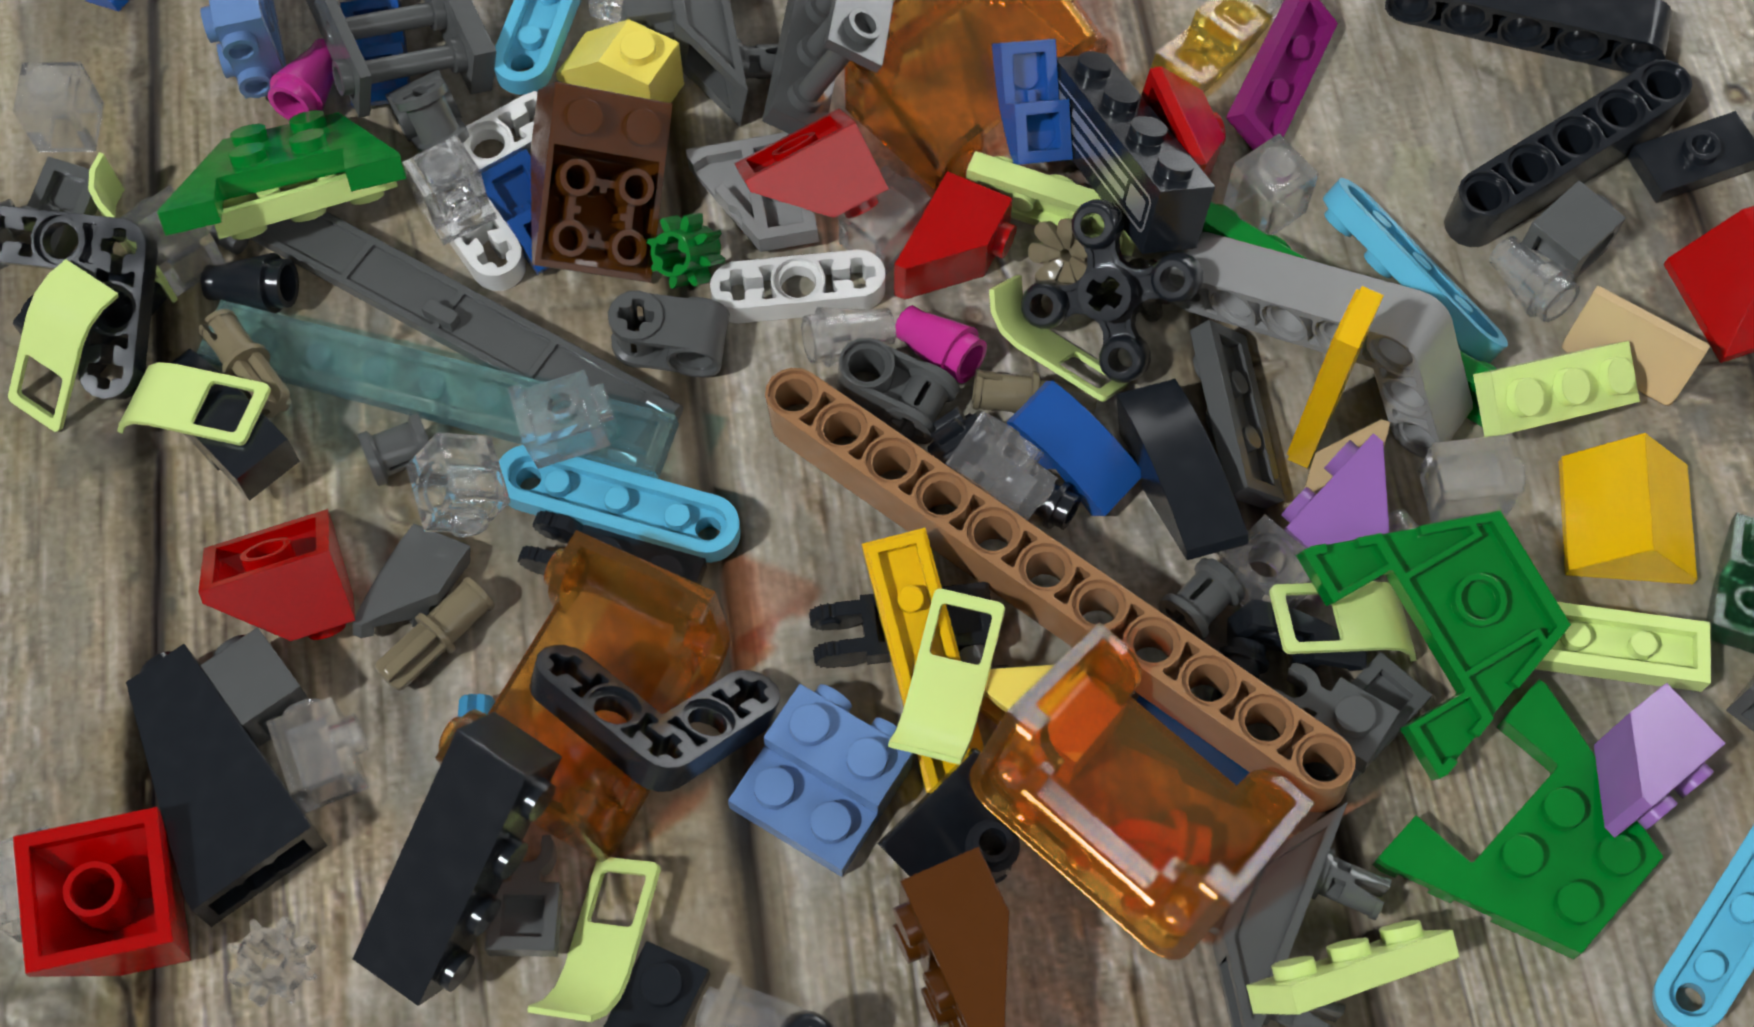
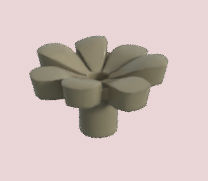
M1061 219L1058 222V226L1052 221L1040 222L1035 226L1034 233L1041 242L1029 245L1028 256L1032 262L1043 263L1044 265L1035 274L1036 282L1056 280L1063 284H1073L1084 275L1087 268V254L1084 247L1073 235L1072 219Z

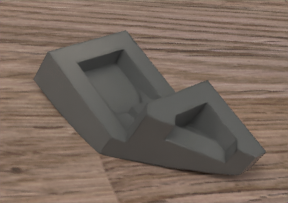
M48 156L28 205L20 208L95 215L98 208L88 190L90 169ZM63 225L52 234L50 242L54 255L59 259H65L78 244V234L71 225Z
M413 523L389 556L355 616V621L352 622L353 635L359 638L374 636V627L405 620L410 621L412 627H415L418 624L415 617L420 612L427 616L430 606L439 605L470 564V546Z

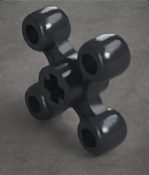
M1094 199L1081 204L1074 212L1071 220L1073 235L1084 247L1087 254V268L1084 275L1073 284H1063L1056 280H1041L1032 284L1023 294L1021 311L1024 318L1032 326L1039 329H1051L1059 326L1074 314H1085L1096 320L1103 332V345L1099 352V365L1102 372L1110 380L1117 383H1128L1140 378L1148 370L1151 362L1150 348L1147 342L1138 334L1135 326V316L1138 308L1148 299H1162L1169 303H1182L1193 298L1200 291L1203 284V270L1200 263L1193 256L1186 253L1166 255L1149 268H1137L1129 264L1123 258L1120 251V237L1124 229V217L1121 210L1113 202L1105 199ZM1095 213L1100 215L1104 221V230L1101 235L1097 234L1091 226V220ZM1173 267L1180 269L1185 276V283L1182 288H1178L1171 283L1170 272ZM1115 279L1120 284L1115 292L1122 295V299L1108 303L1104 299V295L1108 290L1101 287V284ZM1043 295H1047L1053 302L1051 314L1047 313L1041 305ZM1120 348L1126 349L1132 357L1130 367H1126L1120 362L1118 358Z

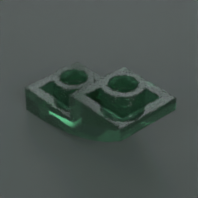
M1736 512L1731 520L1720 556L1706 622H1710V640L1754 654V518Z

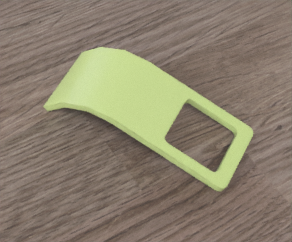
M99 152L89 170L88 190L102 216L115 218L116 205L125 189L105 155ZM126 237L125 241L120 242V244L129 254H135L137 249L136 243L127 240ZM157 266L155 281L161 285L170 301L175 303L178 298Z
M65 259L47 275L34 293L25 318L8 399L12 404L54 432L60 431L64 427L83 346L88 333L103 310L119 297L116 291ZM29 356L62 378L54 415L26 397L21 391Z
M1015 275L989 289L990 310L1000 333L1015 348L1099 401H1107L1127 386L1128 383H1117L1111 380L1103 387L1097 388L1061 365L1070 358L1076 357L1105 375L1101 370L1099 360L1053 331L1032 326L1024 318L1021 311V300L1023 297L1022 275Z
M158 362L148 366L119 423L117 432L123 434L126 426L132 424L147 425L242 446L248 441L270 395L271 388L268 384L179 364ZM214 384L254 392L234 432L194 424Z
M1371 581L1332 604L1340 640L1299 642L1295 637L1286 596L1318 595L1312 583L1275 584L1269 590L1282 648L1287 654L1392 650L1408 654L1411 662L1417 661L1402 602L1388 582Z
M937 589L934 592L907 699L897 728L889 740L888 747L950 763L961 764L975 731L1005 613V607L1001 602L945 589ZM948 604L992 616L980 664H970L931 654V646L943 605Z
M601 856L596 860L561 975L556 986L543 1000L528 1006V1013L593 1022L608 1015L621 1000L632 973L661 872V867L657 863ZM608 872L646 877L633 923L629 927L591 922L604 875Z

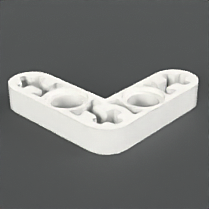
M538 91L522 95L467 125L466 127L470 133L469 138L458 147L429 158L421 157L420 153H417L409 164V176L418 199L476 282L483 288L491 291H504L517 285L525 274L526 262L519 240L477 183L475 176L527 149L531 156L534 122L529 120L535 117ZM511 128H514L516 137H521L520 141L514 142L510 131ZM487 139H495L505 145L502 152L492 158H480L473 153L476 145ZM438 171L442 176L447 175L452 191L445 196L443 189L433 177L429 178L428 175L430 173ZM465 208H475L483 213L481 221L470 228H458L451 223L453 216ZM488 240H490L491 247L501 259L506 258L507 263L504 266L497 267L493 262L488 263L484 247L482 246Z

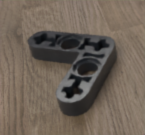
M0 206V230L8 227L24 233H31V245L14 241L0 243V263L54 270L65 259H59L54 255L50 242L52 234L63 225H71L78 234L79 243L76 251L67 257L66 260L117 293L123 292L129 297L133 311L131 318L126 324L114 328L107 322L103 310L92 325L83 346L78 366V376L83 388L92 396L109 400H123L133 396L146 370L158 258L157 241L153 233L144 225L122 218ZM127 237V240L136 243L137 249L135 254H127L123 259L122 256L113 253V246L115 242H124ZM109 273L135 277L134 286L119 281H108ZM106 335L119 339L128 338V345L124 347L103 344L102 336ZM113 361L115 365L123 367L122 379H112L110 383V379L100 377L101 365H110Z
M552 645L540 651L537 655L529 683L531 695L539 704L636 783L646 789L657 792H670L682 787L764 733L771 726L780 701L779 689L770 678L751 670H737L662 714L588 654L578 648L567 645ZM735 703L739 704L737 712L733 710ZM602 710L614 712L624 717L627 722L623 724L606 722L599 718L595 712ZM700 722L717 729L721 735L709 736L701 734L694 730L690 724Z

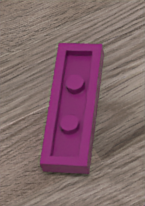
M1320 0L1283 1L1226 116V119L1257 156L1277 152L1338 25Z

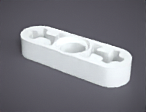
M847 250L733 261L722 265L714 272L710 282L712 300L723 304L730 313L729 322L738 324L862 312L874 308L883 299L885 294V267L878 256L866 250ZM862 273L863 279L866 281V287L861 289L854 288L851 274ZM832 274L833 292L826 293L825 275ZM793 276L808 277L815 284L814 290L809 295L801 298L787 295L781 287L788 278ZM771 280L772 298L765 299L763 281ZM737 284L744 285L745 299L733 300L731 294L732 286Z

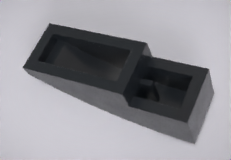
M190 348L171 362L173 364L220 373ZM214 384L194 424L234 432L250 400L237 388ZM262 412L248 441L242 446L184 434L217 470H221L249 501L300 462L289 440Z
M1176 379L1117 393L1119 434L1141 468L1142 489L1185 559L1191 560L1249 544L1247 529L1222 465L1202 423Z

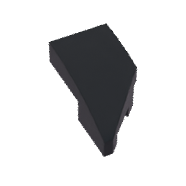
M1252 599L1227 618V643L1231 637H1244L1261 643L1268 650L1284 652L1271 602ZM1288 607L1297 641L1340 640L1337 628L1318 618ZM1367 651L1292 654V664L1299 663L1312 670L1320 665L1345 668L1349 671H1359L1367 668Z

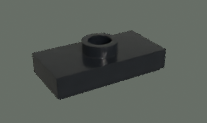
M1733 111L1634 145L1627 158L1655 203H1659L1754 170V138L1738 113Z

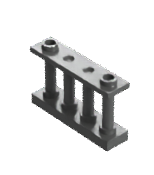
M306 0L332 57V72L336 88L341 96L349 95L359 118L370 116L371 84L430 73L436 70L451 69L453 73L461 74L470 95L491 91L493 88L497 51L472 0H425V3L346 18L337 0ZM427 26H430L433 31L440 30L445 41L443 46L366 61L356 43V40Z
M788 0L762 121L791 134L829 114L835 79L850 61L877 73L883 65L894 0Z

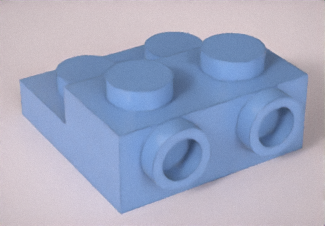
M209 0L210 6L200 8L201 18L209 42L220 41L217 44V52L225 77H236L239 91L244 95L245 99L267 96L271 89V77L286 66L274 0Z
M799 684L763 737V749L728 799V804L731 810L842 877L913 768V753L888 747L889 740L897 728L893 723L882 718H875L872 724L869 725L849 713L852 708L851 702L832 687L820 684L815 692Z

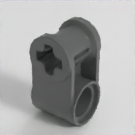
M439 70L385 94L408 142L412 141L421 157L429 158L441 155L458 147L469 138L470 133L460 119L462 116Z
M628 291L619 295L611 303L608 310V323L613 332L611 335L612 351L621 363L633 368L672 371L692 377L714 376L721 369L730 313L723 304L703 297L683 298L643 291ZM638 306L643 308V316H638ZM631 344L637 345V353L632 351Z
M869 337L858 338L848 343L841 351L838 364L837 390L912 442L918 444L930 443L933 439L931 434L936 431L933 423L936 421L945 403L953 401L960 390L955 378L937 365L919 361L884 344L880 340ZM867 371L874 373L879 378L871 382H863L857 380L852 375L857 372Z

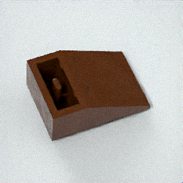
M554 82L538 90L531 142L532 265L651 283V266L653 262L651 246L647 244V240L657 237L673 103L562 82Z
M976 847L901 880L899 905L893 908L897 922L892 925L895 938L907 963L910 964L919 960L924 973L922 975L926 987L921 988V993L936 1027H942L946 1024L949 1027H1005L1009 909L980 848Z

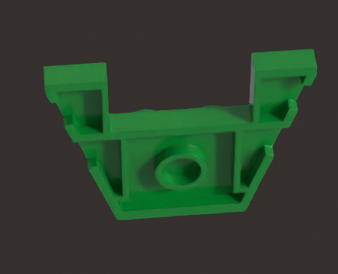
M312 110L291 117L289 124L266 129L263 124H251L232 131L230 138L221 140L158 209L157 214L165 236L222 223L223 202L227 199L341 172L346 173L351 192L406 179V174L398 151L339 112L324 115V112L321 110Z
M1501 510L1420 525L1417 528L1397 532L1362 536L1354 540L1328 545L1326 543L1314 545L1296 555L1326 607L1381 575H1385L1456 691L1453 697L1400 728L1431 781L1441 779L1450 773L1458 763L1456 760L1474 738L1479 737L1494 719V713L1514 689L1520 688L1571 626Z
M1539 679L1496 728L1550 772V776L1474 862H1470L1416 815L1372 865L1380 872L1393 878L1400 875L1428 888V894L1450 904L1453 901H1457L1492 917L1490 922L1574 960L1583 953L1664 856L1637 820L1615 838L1607 831L1604 826L1595 755L1550 688Z

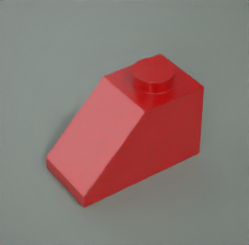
M947 171L895 263L894 296L906 300L984 277L995 256L1001 259L1005 258L1015 238L1017 225L1010 223L1013 198Z

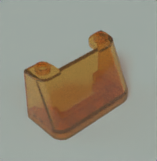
M895 0L882 67L877 73L853 61H850L845 67V110L936 191L947 171L966 179L967 168L974 152L982 153L985 134L1002 122L995 83L992 44L1056 39L1057 57L1079 56L1086 51L1107 54V40L1078 0Z
M576 530L565 549L560 548L552 555L545 570L544 582L549 586L548 595L553 609L488 714L496 712L562 756L551 780V783L556 786L553 799L542 815L531 823L571 847L603 862L616 851L651 790L632 780L539 704L531 695L529 683L538 653L552 645H567L578 648L588 654L660 713L664 714L713 683L726 658L730 643V632L715 591ZM474 709L468 711L462 717H454L447 724L440 737L439 752L435 757L440 765L456 730L487 714ZM607 710L595 712L599 718L606 722L614 724L627 722L624 717Z
M1099 622L1007 710L973 764L969 775L970 783L978 800L992 814L1145 948L1159 957L1168 960H1180L1193 950L1316 803L1289 779L1266 769L1253 770L1237 786L1132 698L1142 679L1141 665L1132 648Z

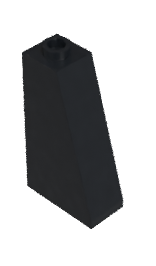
M182 644L173 651L162 652L149 659L141 668L140 673L128 680L126 685L184 899L196 915L210 927H213L328 845L254 739L239 722L200 666L199 661L187 646Z

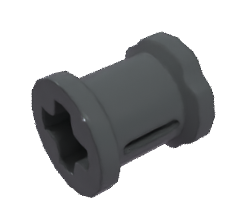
M418 412L409 415L408 422L371 435L367 431L357 434L379 487L388 483V476L422 463L428 466L438 463Z
M1202 558L1195 565V575L1176 594H1166L1158 604L1161 613L1202 641L1209 634L1208 626L1227 606H1238L1245 597L1244 588L1232 571L1213 558Z

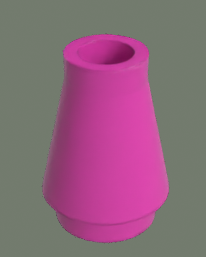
M323 38L316 39L310 48L270 79L271 89L268 92V100L275 111L287 120L302 112L322 111L334 82L332 72L333 60Z
M913 305L907 307L900 314L894 326V336L906 343L924 362L937 365L947 371L958 383H965L975 375L976 369L981 367L986 356L987 343L979 338L978 330L975 327L924 312Z

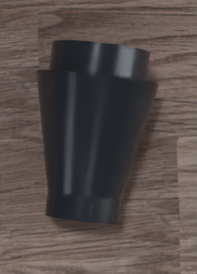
M269 253L224 264L206 265L201 274V289L204 297L209 301H223L276 314L282 308H290L295 304L299 292V276L293 261L282 259L276 253Z

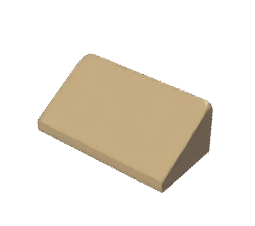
M1601 286L1595 288L1562 343V349L1567 353L1602 345L1629 341L1638 391L1667 406L1673 404L1710 347L1708 343Z

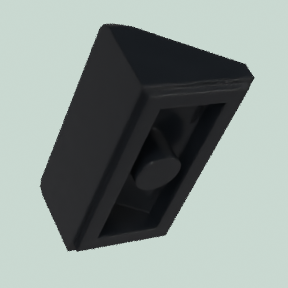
M972 748L965 755L961 764H956L877 844L909 876L915 875L965 853V840L970 829L976 823L985 819H999L1021 795L977 748Z

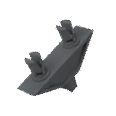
M623 0L621 21L632 20L679 42L683 72L740 127L748 94L746 79H771L778 44L743 45L742 41L737 39L730 0Z
M1347 803L1248 864L1242 874L1222 868L1219 876L1215 877L1189 866H1185L1181 871L1171 899L1202 914L1199 926L1216 935L1212 945L1231 1027H1262L1263 1024L1268 1025L1270 1020L1286 1027H1332L1319 1018L1336 1022L1344 1014L1345 1005L1340 1002H1332L1299 1015L1253 1014L1246 985L1272 977L1271 965L1288 959L1311 899L1315 900L1318 894L1363 913L1374 921L1379 916L1385 902L1373 895L1382 897L1391 887L1392 879L1388 877L1383 878L1335 857V849L1331 848Z

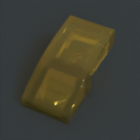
M1209 0L1196 10L1189 28L1156 52L1151 68L1162 66L1205 93L1252 47L1269 27L1273 16L1251 0Z

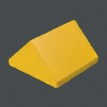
M1646 433L1567 454L1560 458L1558 463L1566 576L1691 585L1697 581L1688 465Z

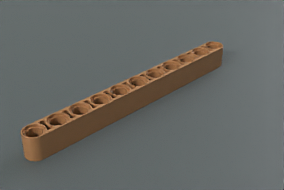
M788 368L779 371L771 377L766 385L765 398L773 433L781 443L906 531L926 528L930 547L977 581L989 583L991 591L1298 807L1309 812L1322 813L1333 809L1342 801L1355 770V754L1351 745L1342 736L812 372L802 368ZM794 404L807 405L804 409L799 411L785 410L786 408ZM841 437H852L856 439L855 441L847 445H836L832 443L833 441ZM891 470H899L906 473L901 478L895 480L880 477L883 473ZM940 504L956 508L952 513L946 515H936L929 511L934 506ZM989 539H999L1007 544L1006 547L997 551L986 550L979 545ZM1045 574L1056 577L1060 582L1051 587H1039L1030 580L1035 576ZM1094 610L1103 611L1109 614L1113 620L1103 625H1097L1086 621L1082 616ZM1146 647L1157 648L1168 658L1158 663H1151L1142 660L1136 652ZM1199 685H1209L1216 688L1223 697L1213 702L1203 701L1196 698L1191 689ZM1255 723H1263L1271 726L1277 732L1279 738L1272 741H1260L1254 738L1247 731L1246 727ZM1311 762L1325 764L1334 772L1336 779L1329 782L1317 781L1305 772L1303 766Z

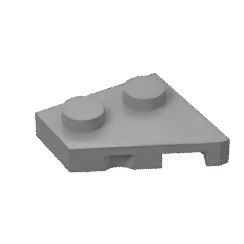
M783 132L686 149L689 170L760 252L819 242L818 228L813 211L750 192L734 164L789 135L788 133Z

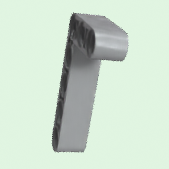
M1201 232L1197 248L1186 249L1180 252L1193 256L1200 263L1203 270V284L1200 291L1193 298L1182 303H1174L1178 307L1201 316L1323 353H1327L1332 338L1356 289L1360 290L1361 286H1364L1384 295L1355 363L1373 368L1386 415L1390 422L1391 432L1400 445L1409 452L1422 458H1437L1472 411L1473 401L1452 317L1448 309L1432 295L1417 289L1209 232ZM1176 267L1171 269V283L1178 288H1182L1185 283L1183 272Z

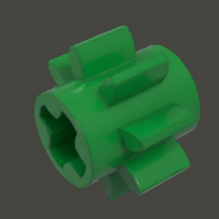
M702 213L684 215L683 218L675 215L660 219L664 232L655 238L647 240V244L651 246L653 262L651 270L659 271L661 274L670 277L669 286L672 289L687 286L689 283L694 287L710 283L712 277L708 269L716 264L725 263L726 259L721 255L719 237L722 232L720 230L713 231L708 226L703 225Z

